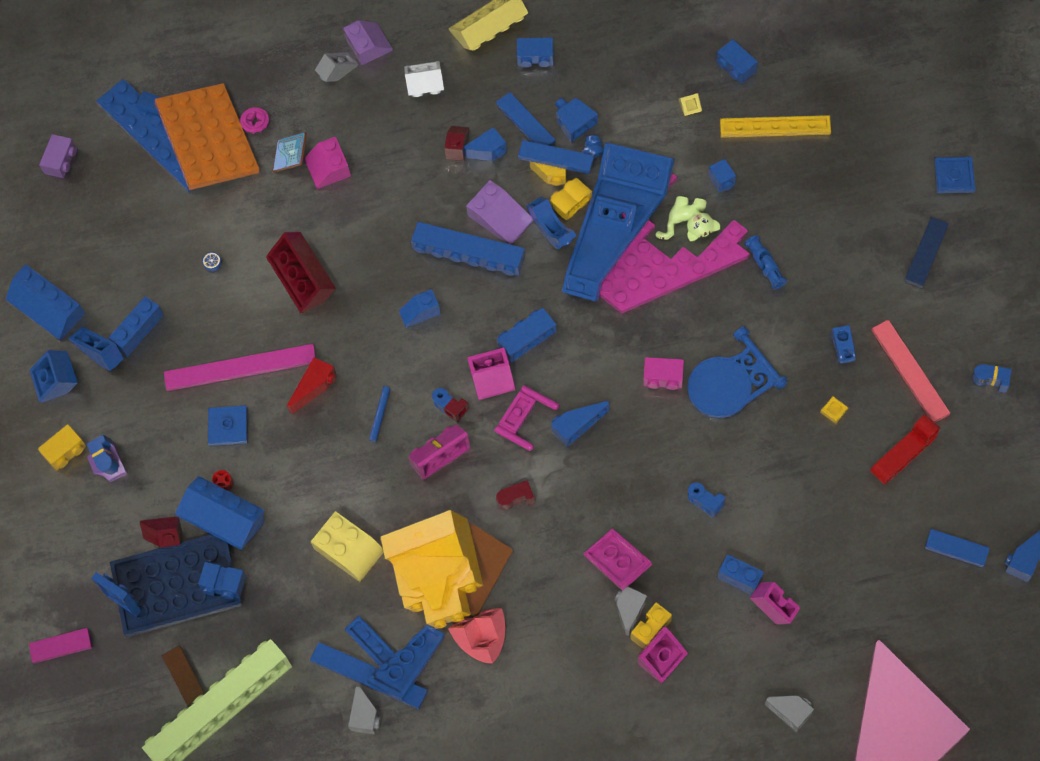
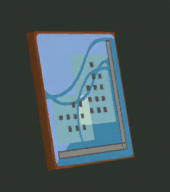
M306 132L277 140L273 165L274 173L302 165Z

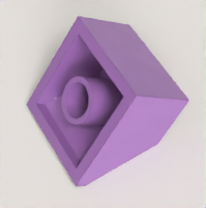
M358 20L343 28L345 39L361 66L393 51L377 22Z

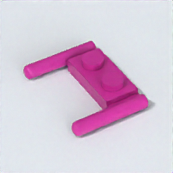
M523 385L494 432L531 451L534 447L533 444L515 434H517L530 414L536 401L553 410H558L559 404Z

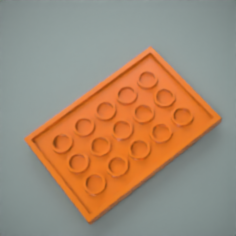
M224 83L155 99L156 108L189 190L259 173V167Z

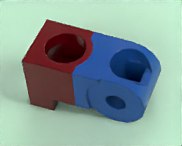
M444 388L435 389L432 393L434 406L457 423L469 410L466 400L461 398L458 402Z

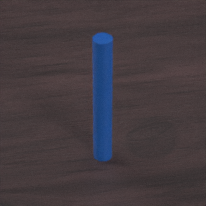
M386 386L382 389L369 440L372 442L377 440L390 388Z

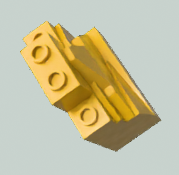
M449 510L381 536L384 556L386 560L391 561L393 564L399 595L402 596L404 608L412 612L424 610L426 624L436 629L446 627L447 623L452 621H463L464 617L471 615L466 593L475 592L478 587L483 586L467 518Z

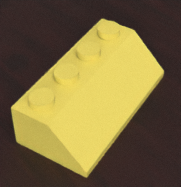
M492 0L448 29L465 49L473 51L478 49L484 41H490L495 38V34L508 30L510 28L509 25L522 21L524 16L528 14V11L522 0Z

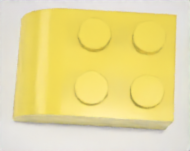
M336 511L311 540V544L317 552L359 582L384 553L383 548L371 536Z

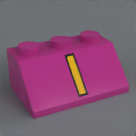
M457 424L453 427L449 426L438 437L429 439L423 447L414 449L408 456L409 462L420 478L425 480L471 449L468 434Z

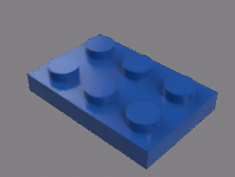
M96 572L91 579L106 597L137 617L141 612V609L137 606L139 602L134 599V596L129 593L126 587L121 584L118 586L105 573L100 575Z

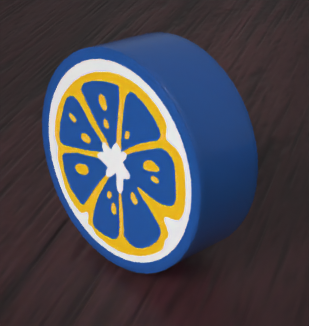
M210 252L203 257L202 263L207 271L214 272L221 267L222 260L217 253Z

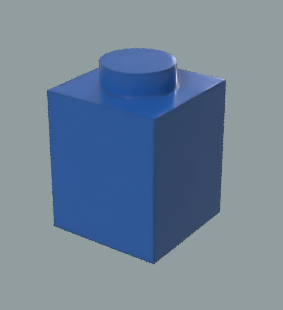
M725 159L709 166L708 176L718 192L730 190L735 185L736 175Z

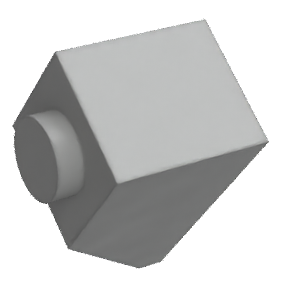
M325 53L315 71L325 82L338 81L355 69L358 63L349 53Z
M627 586L623 591H618L615 601H617L616 609L625 635L630 636L647 602V596Z
M356 686L348 727L354 732L375 735L376 729L380 727L381 717L378 716L377 710L362 689Z
M799 696L768 697L765 702V706L795 732L801 728L814 711L811 702L806 698L801 699Z

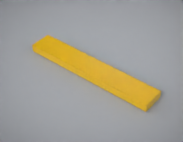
M830 115L720 118L721 138L831 134Z

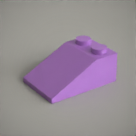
M491 180L466 206L468 217L510 245L534 221L505 190Z

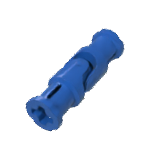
M757 235L750 237L744 245L751 250L753 259L759 268L762 269L764 276L770 280L772 289L777 290L787 283V279L780 273L779 266L768 249L764 248L760 242V237Z

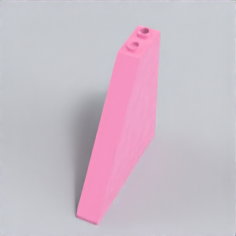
M878 640L873 650L854 761H940L970 729Z

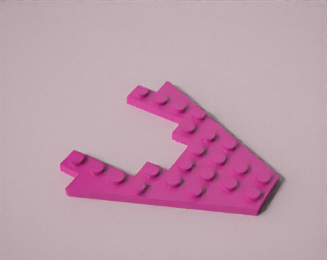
M671 173L668 189L677 181V176ZM648 220L602 282L599 296L622 314L748 259L750 254L738 245L748 234V230L733 220L698 258L682 247L670 259L645 240L655 228V224Z

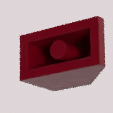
M450 127L444 147L446 159L464 161V146L467 145L469 127Z
M178 516L140 521L144 540L159 547L180 545L182 528Z

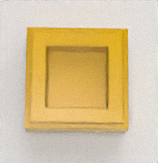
M832 396L820 413L836 424L846 413L848 407Z

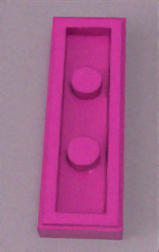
M84 628L29 643L31 660L35 664L92 649L89 629Z

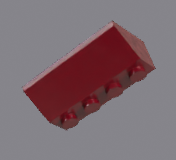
M284 232L266 255L268 262L300 313H305L323 303L336 289L301 232Z

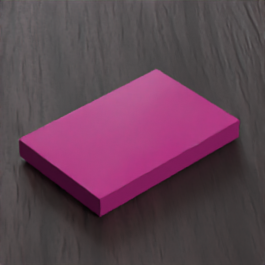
M613 528L583 553L588 561L622 591L652 565L648 558Z

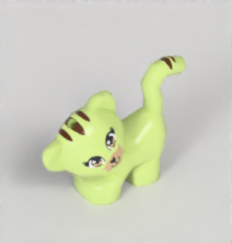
M678 196L668 215V231L666 233L657 231L655 235L661 240H668L674 235L675 224L688 221L687 237L689 241H695L698 238L706 237L712 232L720 230V224L713 220L708 213H701L706 209V200L696 198L694 203L689 205L687 197Z

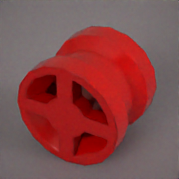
M219 470L212 476V483L227 491L233 488V479L227 471Z

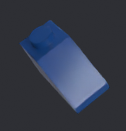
M493 127L465 145L464 152L467 158L493 161L504 156L507 152L505 140Z
M432 289L415 295L399 310L406 328L441 314L439 304Z

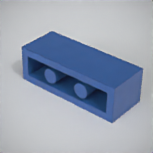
M145 296L108 339L114 342L119 351L128 357L164 316L160 306Z
M544 308L535 310L527 319L518 321L512 329L502 332L497 338V346L499 349H505L507 359L512 363L556 333V323Z

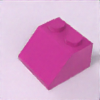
M336 136L319 142L304 158L317 189L351 176Z

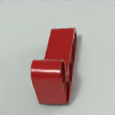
M926 414L923 415L914 424L912 431L870 469V473L883 485H886L936 439L940 427Z

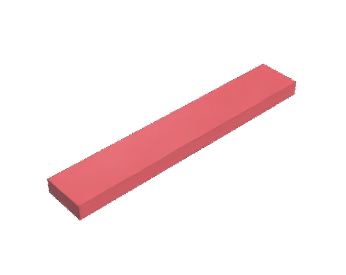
M887 320L873 327L871 331L926 415L935 423L948 417L950 412L890 321Z

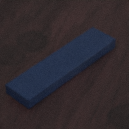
M931 217L904 282L923 288L949 223Z

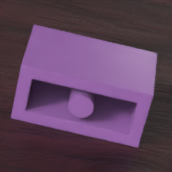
M51 135L39 164L44 174L60 178L65 177L66 172L70 170V162L77 152V147L71 138Z

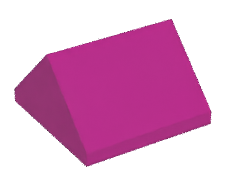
M664 626L639 654L638 664L660 683H663L688 653L669 629Z

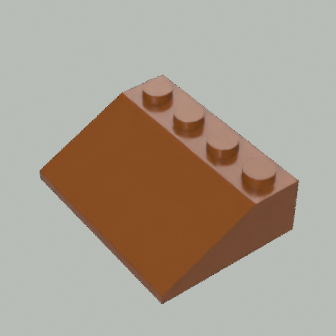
M469 523L483 586L478 587L475 592L466 593L471 613L469 616L475 617L479 615L513 549L479 527Z

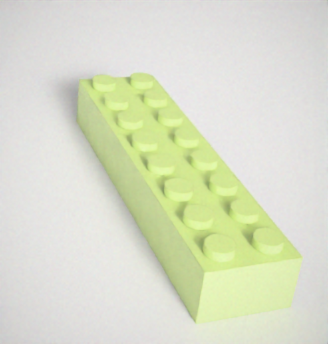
M271 639L262 642L257 647L256 652L244 657L237 668L230 669L224 679L212 684L205 695H200L193 701L194 704L180 711L173 722H168L161 728L160 733L148 738L142 749L152 761H182L292 667L287 657Z

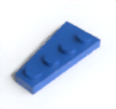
M426 625L409 641L407 646L402 650L400 649L388 663L383 664L374 676L371 675L367 679V683L402 702L445 638V634Z

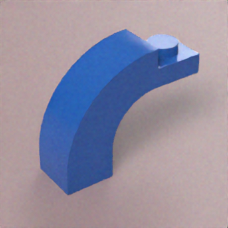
M541 196L526 205L539 230L556 249L571 243L573 238L576 237L574 230L564 226L558 219L547 198Z

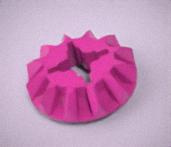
M258 107L247 109L240 118L242 128L253 135L255 132L261 133L264 128L267 129V124L269 123L267 112ZM255 116H256L258 122H256V124L253 125V123H252L251 121H254Z

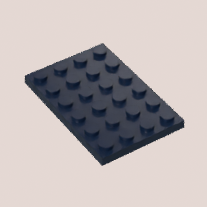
M210 534L181 542L177 546L162 547L111 561L110 567L113 582L118 586L121 584L126 587L129 593L134 596V599L139 602L137 606L141 609V612L136 617L118 605L124 636L127 638L242 606L241 598L234 597L231 600L222 597L221 594L214 593V595H208L203 593V590L198 585L205 562L217 564L224 568H234L229 544Z

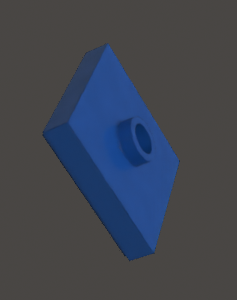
M940 157L934 159L937 193L975 192L972 157Z
M246 405L208 408L209 446L247 443Z

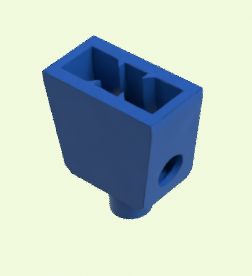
M560 98L555 104L559 109L556 112L557 122L571 143L598 124V114L577 98H574L569 103L564 98Z

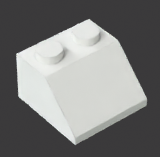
M439 61L404 66L408 96L420 97L423 93L438 94L441 90H444Z

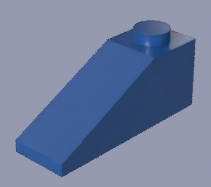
M81 327L68 338L70 342L94 362L109 371L117 367L124 360L114 342L84 327Z
M604 401L567 411L561 416L558 415L552 420L551 431L568 447L610 411V403Z
M1040 531L1016 548L1013 555L1009 553L1005 561V565L1008 566L1005 571L1006 573L1026 582L1030 580L1040 558Z

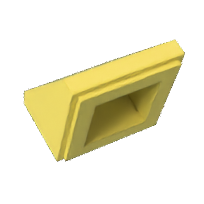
M698 93L678 98L684 116L702 111Z

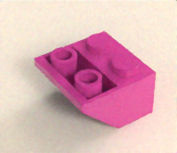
M504 348L467 357L478 400L515 391Z

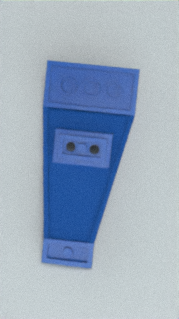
M605 143L598 179L565 275L562 292L592 301L599 300L602 282L666 197L674 158L613 143ZM606 209L609 210L608 215H606V213H605V210H606Z

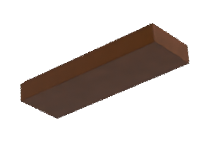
M177 646L161 656L189 708L194 704L193 701L198 696L205 695L181 647Z

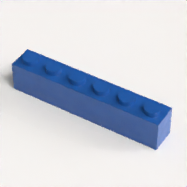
M421 222L417 223L411 239L412 248L418 253L426 252L438 258L446 257L454 262L462 261L474 267L481 266L490 271L504 272L510 276H519L525 259V248Z

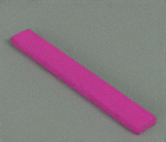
M309 344L165 371L166 390L172 391L309 365L313 357L316 358L314 345Z

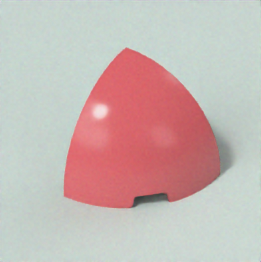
M502 608L481 611L478 616L473 618L466 617L463 621L456 622L448 629L455 642L468 655L481 662L493 663L501 652L505 638Z

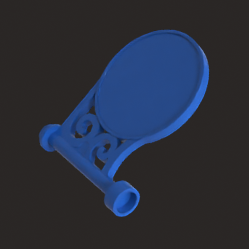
M745 326L739 328L733 334L738 342L743 341L747 346L743 352L728 358L713 357L699 363L690 374L688 380L689 398L694 407L706 416L713 418L733 416L774 386L780 390L788 384L787 377H781L749 338L750 332ZM751 351L757 360L753 365L747 366L744 364L746 360H748V364L753 362V358L748 355ZM759 374L758 378L760 379V381H756L754 379V376ZM763 375H765L768 379L767 383L751 394V383L754 386H761L764 383Z

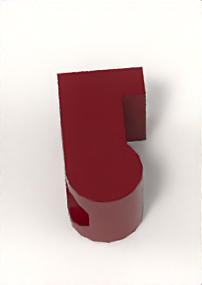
M528 480L502 489L496 495L497 504L502 510H509L514 505L525 501L528 506L535 503Z

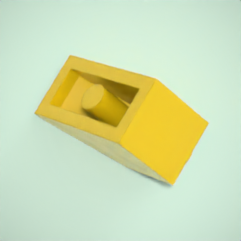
M530 161V168L547 184L554 186L566 184L567 169Z

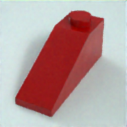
M313 357L286 405L289 413L294 414L326 391L330 384L335 382L337 374L333 365Z

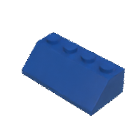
M26 264L13 277L6 301L59 341L85 315L79 303Z
M198 476L187 487L175 515L242 550L263 526L265 510Z

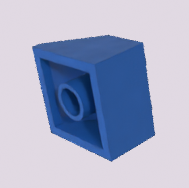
M47 350L29 370L39 402H45L67 394L77 384V378L67 351Z

